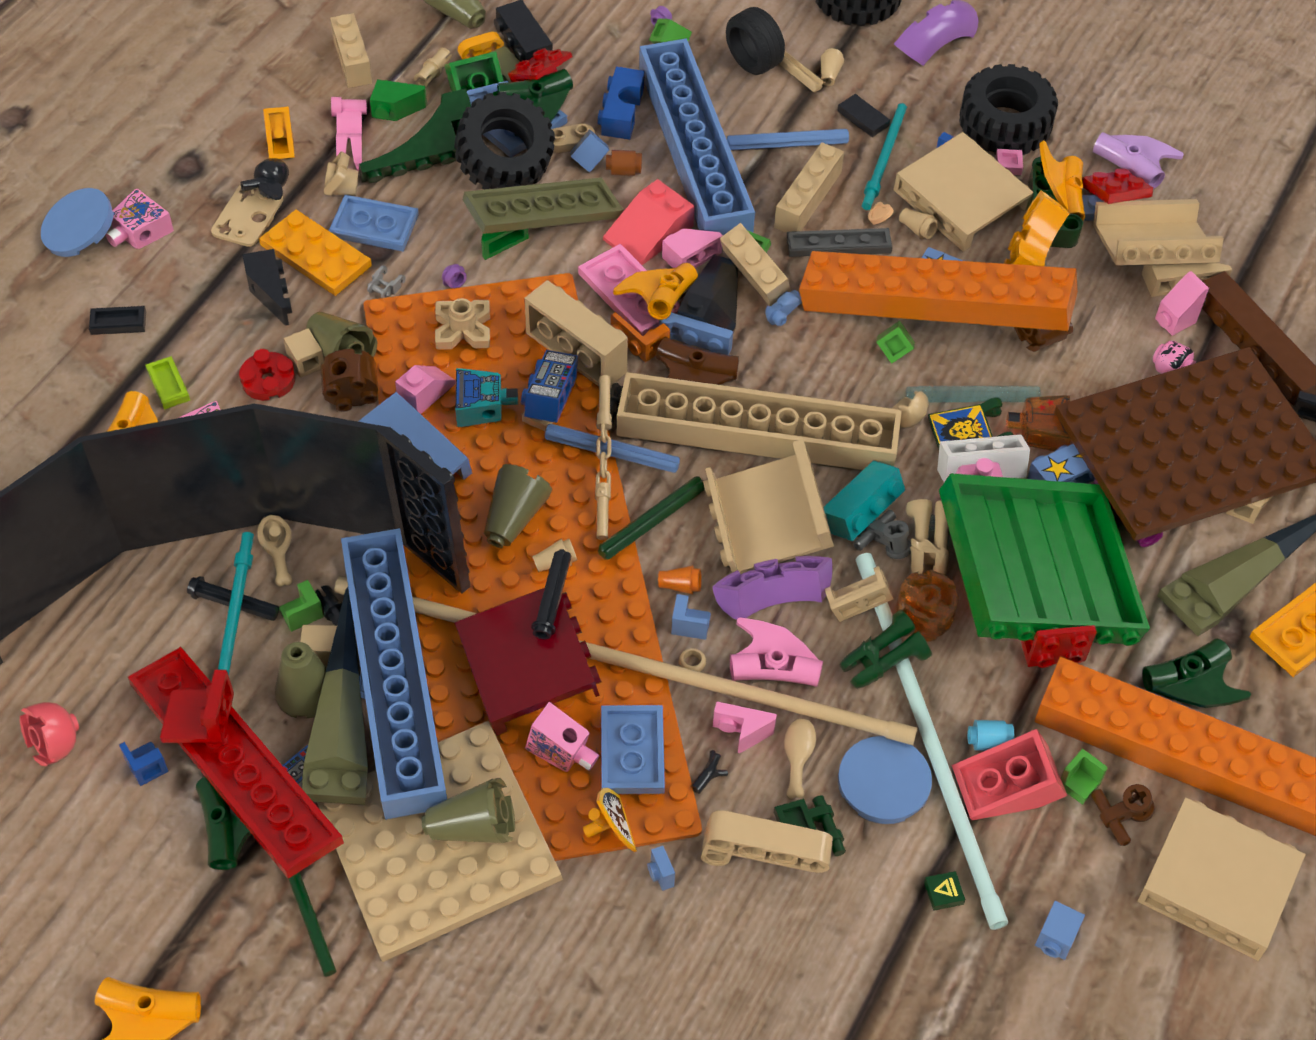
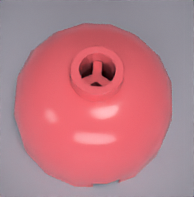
M49 702L33 704L21 710L26 713L20 716L21 732L27 747L34 746L39 755L33 756L37 763L41 766H48L62 760L71 752L76 742V731L79 730V724L74 714H69L65 708L57 703Z

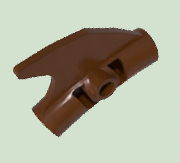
M665 337L658 346L656 359L660 360L668 369L669 375L666 378L716 385L737 379L739 356L702 350Z

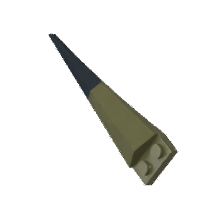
M1316 514L1183 573L1180 578L1161 588L1157 596L1197 636H1200L1219 624L1254 588L1316 532Z
M347 587L305 756L302 789L313 802L365 805L368 764L354 621L349 589Z

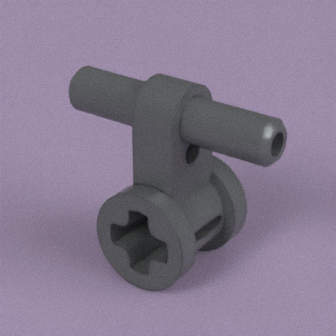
M888 510L878 520H874L853 544L857 550L861 551L874 540L886 545V553L890 558L903 559L911 554V542L907 539L909 527L903 521H894L896 519L895 512Z

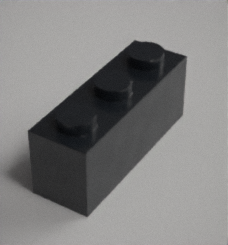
M523 0L496 8L495 28L498 33H502L507 47L513 49L515 57L520 62L534 57L533 53L540 49L546 48L553 51L552 42Z

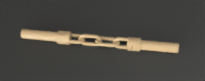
M607 375L599 377V412L597 413L596 425L597 429L601 430V436L596 441V456L600 459V471L596 474L595 485L597 539L599 540L608 539V506L611 500V474L607 471V459L611 456V438L608 436V430L612 428V417L610 414V376ZM601 440L603 443L607 442V454L605 452L600 454ZM600 476L602 478H606L607 476V483H600Z

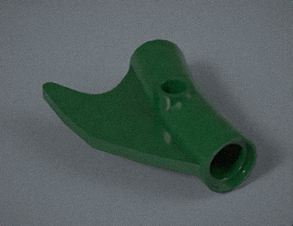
M566 69L544 75L538 80L528 79L497 84V94L498 92H506L507 95L512 96L513 93H516L524 100L529 98L534 101L533 105L536 108L540 106L544 110L545 114L543 117H548L551 122L562 108L569 91L573 89L571 76Z
M1218 638L1185 655L1154 665L1144 666L1142 669V680L1147 691L1157 692L1179 702L1197 707L1227 706L1249 700L1251 697L1249 691L1232 688L1225 684L1223 673L1227 663L1232 660V653L1228 645Z
M203 777L197 782L196 790L206 824L208 866L217 870L232 869L237 866L239 852L251 833L207 778Z

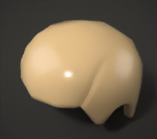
M914 391L915 396L913 399L904 397L891 408L902 410L901 428L913 427L925 417L929 401L922 391Z

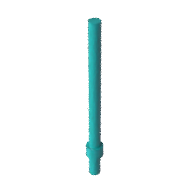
M899 103L873 175L865 186V197L861 205L864 210L871 209L874 199L878 197L881 190L880 182L907 110V106L904 103Z
M251 532L242 533L240 549L235 554L234 560L236 571L217 669L227 670L228 675L247 572L251 569L253 561L251 550L254 534Z

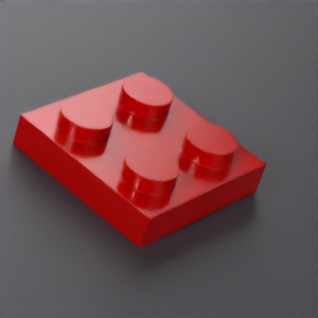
M1116 169L1115 172L1110 173L1095 172L1091 176L1082 177L1083 188L1107 204L1149 198L1153 195L1154 187L1144 182L1142 178L1131 174L1127 169Z

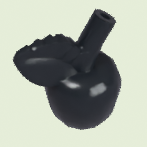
M268 158L260 162L255 167L254 179L240 182L242 191L258 188L263 197L280 200L283 196L282 187L286 184L289 176L288 166L278 158Z

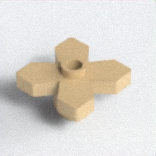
M460 298L454 301L436 302V321L443 324L435 330L436 349H453L462 339H465L473 348L490 347V328L483 325L484 322L490 319L489 300H473L470 302L467 299Z

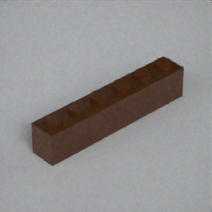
M1225 271L1202 281L1209 288L1202 309L1225 332L1232 343L1236 344L1240 349L1251 348L1285 398L1294 405L1300 391L1316 395V365Z

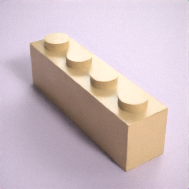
M821 142L777 204L774 228L786 233L802 231L841 174L844 151Z

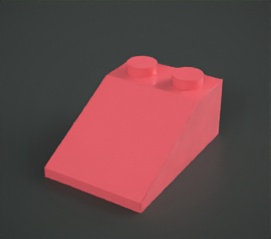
M657 179L637 194L605 233L603 240L612 247L621 244L641 265H644L662 251L663 240L668 235L674 234L681 229H692L694 227L695 206Z
M1037 729L952 765L972 821L1040 808L1067 796L1048 744Z

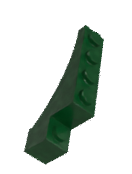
M466 88L442 94L441 104L431 119L407 142L380 157L359 163L361 182L375 183L382 180L383 177L391 175L399 177L406 174L407 171L415 169L422 171L435 164L442 163L446 165L456 160V149L454 148L456 135L454 130H458L463 112L467 107H471Z

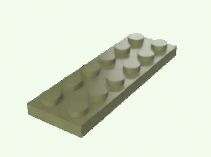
M602 177L466 191L462 199L483 234L616 219L624 211Z

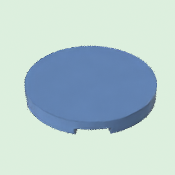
M94 188L79 189L61 198L49 210L41 226V240L43 244L53 254L61 257L79 255L80 250L88 247L93 242L97 244L105 236L113 221L114 212L112 211L110 199L102 191Z
M875 736L859 741L846 752L839 768L838 786L841 796L858 812L859 816L875 823L895 824L905 821L906 818L916 814L925 806L931 791L932 775L926 759L914 746L890 740L884 736Z

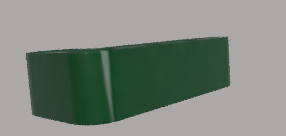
M1041 156L1033 160L1028 180V187L1034 192L1031 203L1040 190L1057 201L1044 175ZM1069 213L1050 247H1075L1078 244L1083 220L1078 215Z

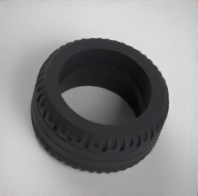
M749 7L729 19L726 26V41L732 56L745 71L754 75H760L782 62L785 54L784 38L778 24L769 13L758 7Z

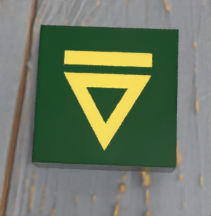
M956 871L925 877L924 884L933 911L964 905L965 897Z

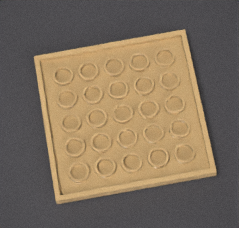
M489 721L438 742L447 799L490 779L501 778L507 786L501 788L504 797L511 796L515 814V831L509 832L508 835L513 837L512 841L488 843L432 840L429 834L426 835L422 828V816L426 812L385 820L376 770L367 774L365 805L317 802L321 812L343 837L344 844L337 847L336 850L382 962L563 880Z

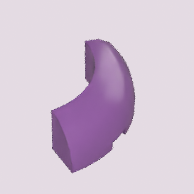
M953 0L947 6L939 4L927 11L926 18L921 22L917 23L914 21L901 34L894 45L924 66L931 56L948 42L959 37H974L978 28L977 12L969 3L961 0Z
M795 556L796 562L779 564L777 559L754 564V570L740 574L737 570L724 577L713 586V592L722 610L734 619L747 618L761 609L786 602H822L826 597L825 588L830 587L832 558Z

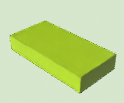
M172 356L145 365L164 410L191 401Z

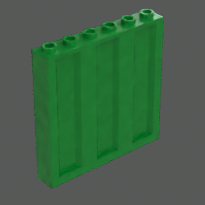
M949 474L939 489V494L978 637H987L995 640L1009 638L1027 641L1034 640L1036 632L1040 630L1095 625L1097 632L1093 640L1094 643L1101 645L1115 643L1131 646L1140 642L1142 637L1150 630L1108 498L1099 484Z

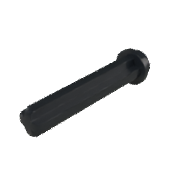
M564 549L554 552L537 619L531 625L533 635L539 639H550L551 635L555 634L556 631L554 622L572 557L571 553L566 552Z
M202 576L191 578L187 587V593L193 599L202 597L226 606L230 604L232 590L205 582ZM243 595L241 611L274 621L278 616L279 606Z

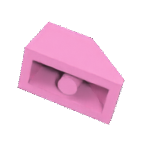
M681 229L674 234L668 235L663 240L662 258L672 268H676L682 263H690L694 268H697L709 261L714 254L719 255L722 253L720 238L723 235L720 232Z
M1192 271L1188 272L1162 299L1155 319L1172 336L1194 325L1198 320L1209 288Z
M414 365L395 381L396 392L422 414L456 384V380L436 366Z

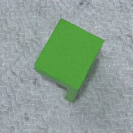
M658 18L649 41L654 44L686 38L689 41L692 32L670 19Z
M900 321L879 334L876 341L891 364L913 350L915 341Z
M308 580L297 584L299 598L279 607L280 613L291 632L324 617L321 602Z
M1082 749L1066 766L1061 776L1066 793L1083 805L1092 792L1101 785L1108 769L1107 766Z

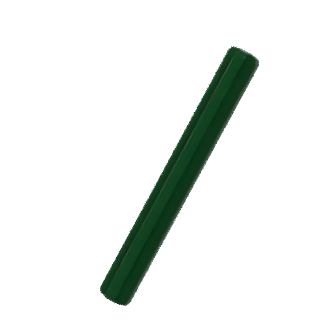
M699 476L693 477L599 545V555L604 560H609L703 492L705 489L703 480Z

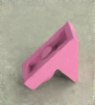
M716 702L713 727L727 733H741L738 753H742L774 734L777 714Z

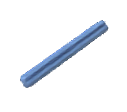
M848 129L744 134L729 135L726 140L730 150L820 145L821 142L832 145L847 144L849 132Z
M548 424L545 430V438L547 440L596 452V441L600 436L555 424ZM611 439V457L676 473L679 468L680 458L677 456ZM601 440L600 454L601 452L607 454V442L603 443Z

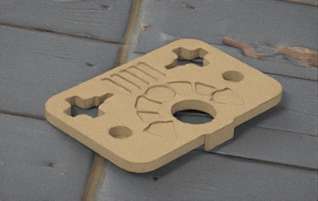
M239 186L216 220L211 232L216 238L251 247L257 244L265 229L271 224L275 213L283 202V196L280 200L263 197L257 188L251 190L253 196H247L243 200L241 192L247 191H242L241 186ZM256 214H264L266 219L262 222H254L252 217ZM229 223L228 227L231 231H225L223 234L220 233L218 228H223Z

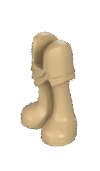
M927 499L910 501L906 504V512L915 521V538L910 539L913 578L916 581H922L925 568L923 564L935 565L933 566L934 582H942L946 576L949 563V552L947 550L949 527L942 501L940 500L935 503L934 544L928 540L932 501Z

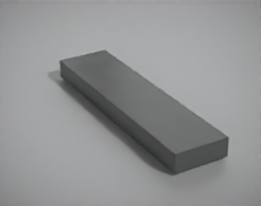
M889 228L787 232L786 237L789 257L810 256L812 251L851 254L892 253Z

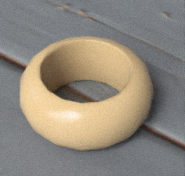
M686 649L679 656V665L683 668L701 672L706 666V657L698 649ZM693 656L697 657L700 663L690 666L684 660L687 657Z

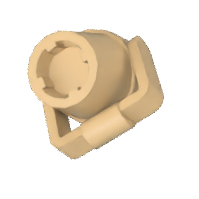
M342 151L332 162H328L324 195L356 196L359 171L348 168L350 156Z

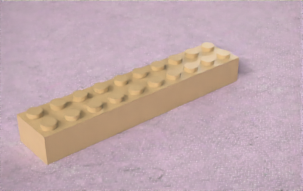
M626 372L617 412V436L780 459L796 455L792 442L803 439L811 463L863 470L873 460L890 466L895 465L902 410Z

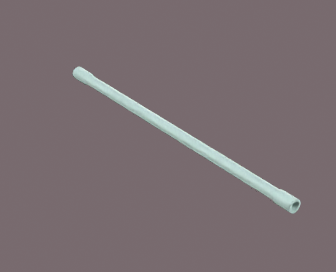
M863 553L859 555L855 561L863 580L875 574L873 568L876 565L872 554ZM888 602L874 607L883 631L892 624V612ZM900 638L888 645L890 651L903 643L902 639ZM907 658L895 666L979 892L981 905L989 927L992 930L1003 928L1008 924L1000 898L993 887L910 660Z

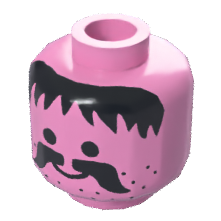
M1175 341L1159 345L1153 356L1155 369L1160 374L1195 364L1196 361L1193 360L1194 352L1192 349Z

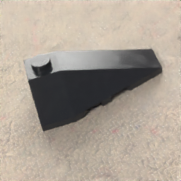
M715 254L712 256L687 291L678 309L679 315L728 329L734 333L737 315L738 268L731 259Z

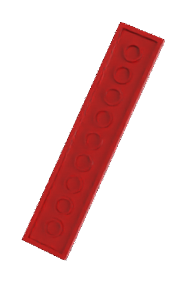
M182 647L128 676L130 685L162 724L173 690H206L207 683L211 682ZM232 706L223 743H178L288 879L344 844L343 837Z

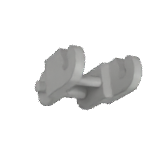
M384 265L372 275L373 280L367 285L369 293L376 291L381 294L382 299L389 297L390 294L395 295L401 288V282L404 283L406 279L401 274L390 283L382 280V273H387V267ZM380 284H383V285H385L386 287H385L384 289H382V288H380V287H378V286H379Z

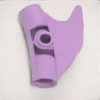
M1104 132L1100 134L1093 148V153L1107 159L1121 169L1129 170L1131 174L1142 178L1144 182L1154 187L1153 189L1159 186L1165 178V173L1161 170L1159 160L1162 158L1182 159L1184 155L1179 150L1148 136L1109 135Z

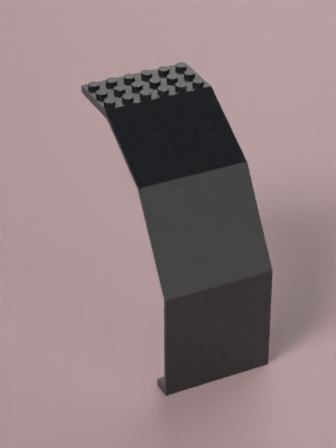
M255 403L79 437L0 491V641L124 551L259 525L261 520L269 515L280 516L284 520L360 534L400 528L403 545L462 594L470 588V581L466 562L467 553L463 543L464 535L460 524L461 516L458 512V497L454 487L455 478L447 468H441L434 463L427 452L420 451L413 446L406 435L398 434L391 427ZM0 656V665H1V664L3 663V660H2V658H1V656Z

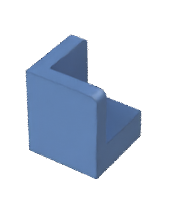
M589 129L570 151V156L588 172H591L607 154L609 146Z
M677 594L672 617L671 634L706 640L711 613L688 609L689 596Z

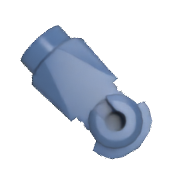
M796 290L786 291L777 299V302L772 306L766 307L765 315L771 325L782 326L786 323L787 316L798 305L802 304L799 292Z

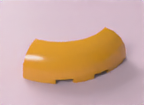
M1040 190L1022 218L1024 222L1021 232L1017 231L1014 233L1008 246V250L1011 251L1010 258H1006L1003 264L1045 266L1049 248L1060 227L1068 217L1069 212L1057 201Z

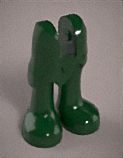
M900 609L892 615V624L872 640L870 636L866 641H863L858 648L850 652L841 661L840 667L843 672H847L859 664H863L865 670L861 671L850 681L858 689L878 681L885 672L901 661L912 656L924 661L932 656V652L919 631L915 632V625L912 620ZM909 636L903 643L879 658V652L902 637Z

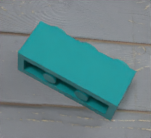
M873 460L823 507L830 533L853 541L906 490L899 468Z

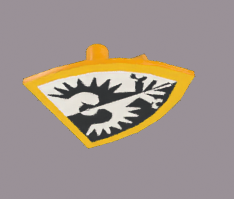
M610 788L600 789L596 802L601 811L597 808H592L589 811L588 816L593 822L583 826L585 835L589 838L612 828L618 838L630 850L636 852V846L620 796Z

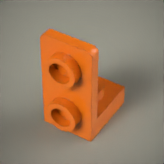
M616 312L611 314V326L615 329H620L628 337L630 352L635 356H639L645 363L656 356L661 341L665 337L670 338V329L664 323L655 329H650L642 336Z

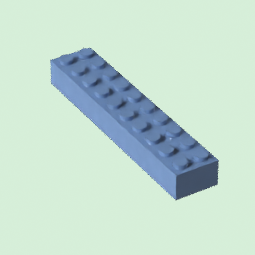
M687 38L640 46L639 69L645 71L644 83L687 199L695 206L694 218L698 229L720 232L722 235H725L741 223L746 230L753 232L754 208Z
M398 528L341 538L384 817L387 820L424 813L427 808L447 800L401 530Z

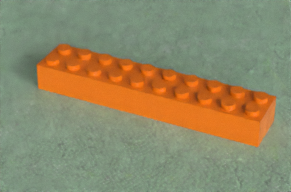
M812 251L799 291L804 311L1068 331L1078 288L1076 268Z
M1063 657L1059 658L1034 720L1035 723L1316 836L1315 757Z

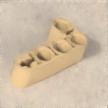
M715 811L710 815L705 828L701 860L709 865L724 866L729 863L733 855L809 872L822 873L829 870L833 837L819 830L729 811Z

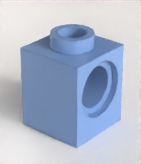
M1054 901L1035 946L1041 948L1050 957H1059L1065 960L1085 914Z

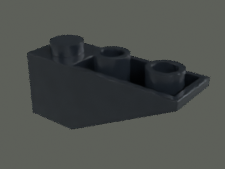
M274 249L242 254L250 292L285 326L289 325L287 314L292 313L290 298H284L283 294H288L286 279H280L279 276L284 274L282 260L276 259Z

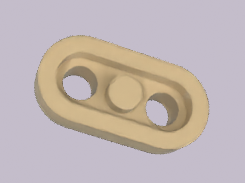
M576 124L552 129L555 134L553 152L571 151L589 129L595 133L593 127L587 124Z

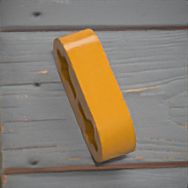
M488 32L463 40L459 44L457 51L463 60L492 52L503 47L504 42L497 32Z

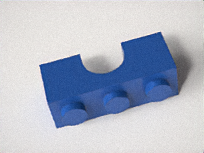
M616 67L614 75L609 76L607 91L609 92L604 93L602 102L604 110H599L597 124L601 125L602 136L631 140L635 125V105L640 106L644 92L645 71Z

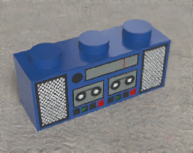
M546 350L542 360H537L535 374H531L529 378L528 389L524 388L522 392L521 405H525L524 417L558 422L577 379L578 355Z

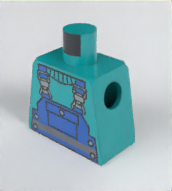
M456 368L455 411L457 427L500 421L502 419V405H518V388H502L501 375L499 373Z

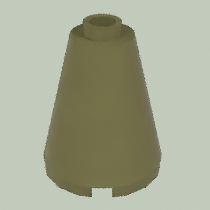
M423 0L426 4L470 29L480 27L485 21L486 11L479 0Z
M317 312L309 318L306 329L309 328L325 357L330 353L344 349H354L355 354L362 355V350L368 352L373 357L375 356L378 342L377 338L373 335V331L368 326L325 312Z
M504 464L497 473L484 534L487 537V542L498 548L511 545L549 499L552 488L547 481L537 475L536 479L528 476L529 470L520 466Z
M294 642L284 648L275 686L276 702L283 712L294 718H297V716L315 717L327 669L306 643Z
M501 778L490 779L427 808L425 815L422 816L424 833L426 835L429 834L432 840L488 843L512 841L513 837L508 835L509 832L515 831V814L511 796L504 797L501 789L507 787L505 782Z

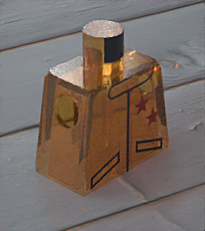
M1070 395L1029 397L1025 399L1022 413H1007L1006 428L1022 429V437L1029 447L1055 452L1063 445L1069 446L1071 439L1054 411L1056 405L1069 402Z

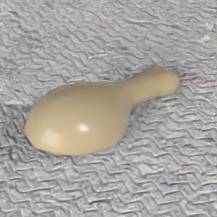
M269 515L259 523L257 537L262 548L273 558L276 570V585L279 587L291 585L293 580L292 576L288 573L285 554L289 548L292 533L284 519L280 516Z
M801 718L791 723L784 740L785 751L791 763L790 784L787 789V796L792 800L796 797L802 798L804 796V789L802 787L803 766L813 753L816 744V732L810 720Z

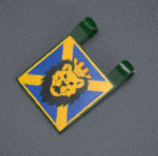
M994 397L982 404L928 414V420L938 450L941 441L993 437L986 416L997 417L1001 415V399ZM1005 432L998 436H1009L1013 435V433Z

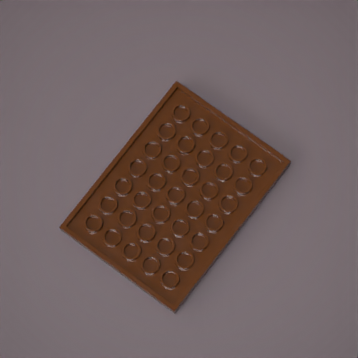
M1250 347L1056 405L1054 411L1134 541L1316 483V440Z

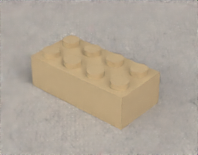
M548 280L524 298L526 334L548 350L578 355L577 371L597 386H599L600 376H610V386H612L626 374L628 337L620 329H615L602 316L594 314L581 301L573 299L561 287L555 286Z

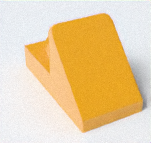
M289 106L263 109L269 158H294V137Z

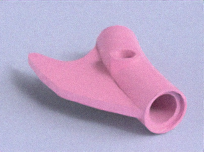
M747 618L737 619L736 624L750 634L753 641L739 653L730 654L732 681L774 680L818 686L823 661L819 660L789 630L764 621Z

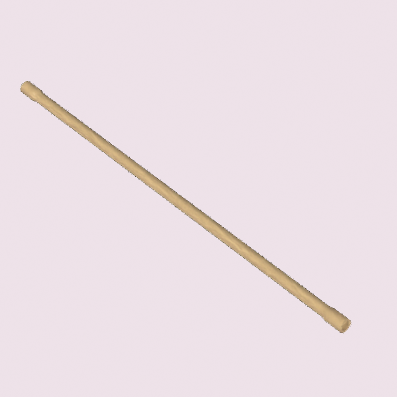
M339 576L335 584V593L344 595L348 587L347 577ZM412 596L415 613L453 623L477 614ZM586 642L591 654L589 659L881 735L897 742L909 745L914 744L917 727L894 721H884Z

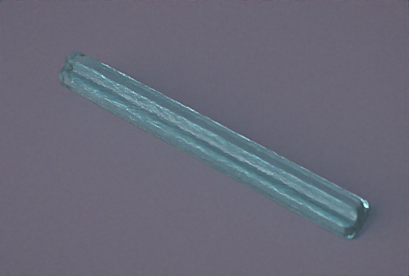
M908 386L905 391V397L910 399L914 398V391H922L927 396L929 402H985L994 397L1000 398L1002 402H1038L1041 397L1039 386Z

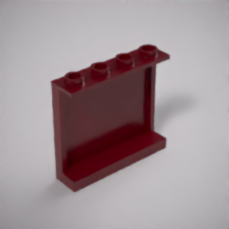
M545 588L455 622L485 710L496 736L508 732L505 722L544 708L548 702L554 704L590 689H593L595 697L600 696L596 684L601 683V679L595 665L589 667L586 659L591 658V654L586 641L579 642L577 634L582 633L576 616L569 617L567 610L572 609L566 592L561 595L554 622L556 631L555 634L551 635L550 639L535 637L531 628L532 623L537 619Z

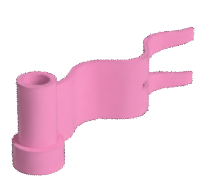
M331 97L332 117L337 119L336 156L341 151L346 154L347 139H350L356 170L359 171V163H362V115H367L366 100Z

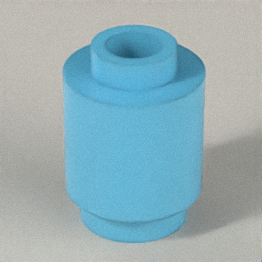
M975 720L973 726L968 727V744H973L975 751H986L1014 739L1013 724H1006L1003 720Z

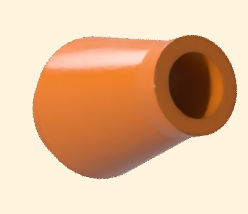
M687 566L659 571V588L691 595L694 592L701 591V569Z

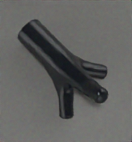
M715 750L710 751L709 760L705 768L691 784L693 790L698 794L703 791L712 779L728 775L727 770H717V764L721 755L716 753Z

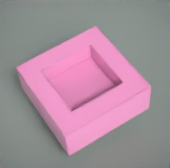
M997 149L996 161L1013 175H1022V150Z

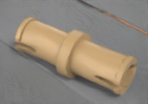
M440 48L432 58L424 62L423 68L414 76V81H417L416 85L427 87L434 77H438L442 73L444 65L452 59V54L445 58L450 53L448 49Z

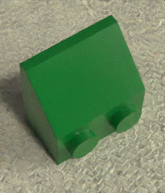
M496 51L444 65L451 91L465 88L468 91L504 82ZM497 91L493 92V96H497Z

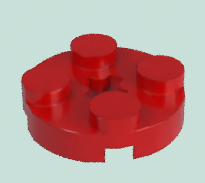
M267 349L256 350L254 355L249 357L240 368L239 378L243 390L248 396L256 400L267 401L270 400L269 397L278 395V398L285 396L295 384L293 362L281 353L269 352ZM272 373L273 377L267 376L263 379L262 375Z

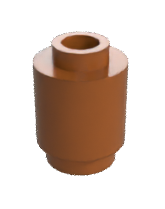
M611 150V155H606V170H611V175L635 176V173L641 174L642 153H636L635 150Z

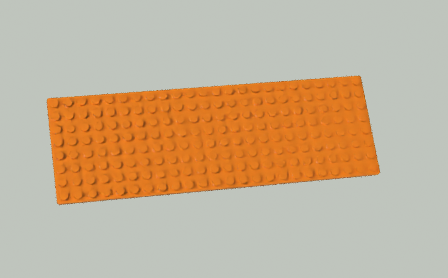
M556 274L366 300L363 304L366 324L373 331V335L377 338L378 342L374 360L377 370L379 405L396 392L395 381L414 365L436 366L454 380H456V368L497 372L501 375L502 388H518V405H502V419L500 421L457 427L455 411L456 384L421 414L469 459L472 474L465 480L456 472L453 474L455 478V493L458 497V512L461 516V531L464 535V549L467 553L466 562L469 569L470 588L461 594L403 545L412 596L480 613L545 588L550 569L538 572L532 556L540 553L560 539L562 541L570 539L578 560L572 562V566H569L562 593H567L572 609L567 610L569 617L576 616L582 633L577 634L578 640H585L588 643L663 662L635 541L609 560H604L598 553L599 545L606 540L597 539L595 485L596 474L600 471V459L597 458L596 452L547 440L545 438V431L522 421V414L525 411V405H521L522 392L524 388L528 389L529 378L531 374H535L537 360H542L545 351L548 350L526 334L524 298L548 280L555 286L561 287L573 299L578 300L572 274ZM460 298L467 299L470 302L473 300H489L490 319L484 322L483 325L490 328V347L473 348L465 339H462L453 349H436L435 330L443 325L436 321V302L454 301ZM577 371V379L557 423L553 422L552 424L601 436V430L597 429L596 426L597 413L599 412V386ZM611 456L607 459V471L611 474V500L608 506V539L631 523L616 458ZM504 464H512L528 469L527 475L536 479L537 475L542 477L550 484L552 492L549 499L511 545L498 548L487 542L484 530L497 473ZM600 476V483H607V476L606 478ZM415 613L437 742H440L489 721L455 623ZM586 659L589 667L595 665L601 679V683L596 684L600 696L595 697L593 689H590L553 705L588 730L589 736L585 746L599 754L597 761L590 771L576 762L568 772L563 771L525 749L531 726L544 708L505 722L508 732L496 736L555 861L628 849V847L618 838L612 828L589 838L583 830V826L593 822L588 816L589 811L592 808H597L601 811L596 802L597 794L602 789L601 706L663 705L665 793L618 795L621 798L636 847L697 837L702 833V825L694 791L691 787V778L669 684L665 678L593 659Z

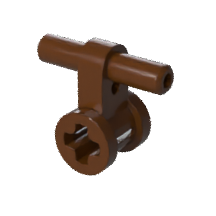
M1141 784L1129 786L1123 793V801L1113 806L1110 805L1101 789L1094 790L1091 794L1092 799L1101 812L1099 817L1105 827L1111 829L1120 846H1126L1131 842V838L1122 822L1129 818L1137 822H1144L1149 820L1155 811L1150 790ZM1139 800L1143 805L1138 806V804L1134 802Z

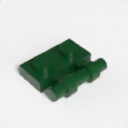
M823 795L812 799L815 808L808 809L804 799L774 807V815L777 822L816 830L814 822H821L824 831L833 837L832 851L834 856H841L846 852L842 843L844 841L843 834L840 829L836 828L833 820L834 812L831 805L826 803Z

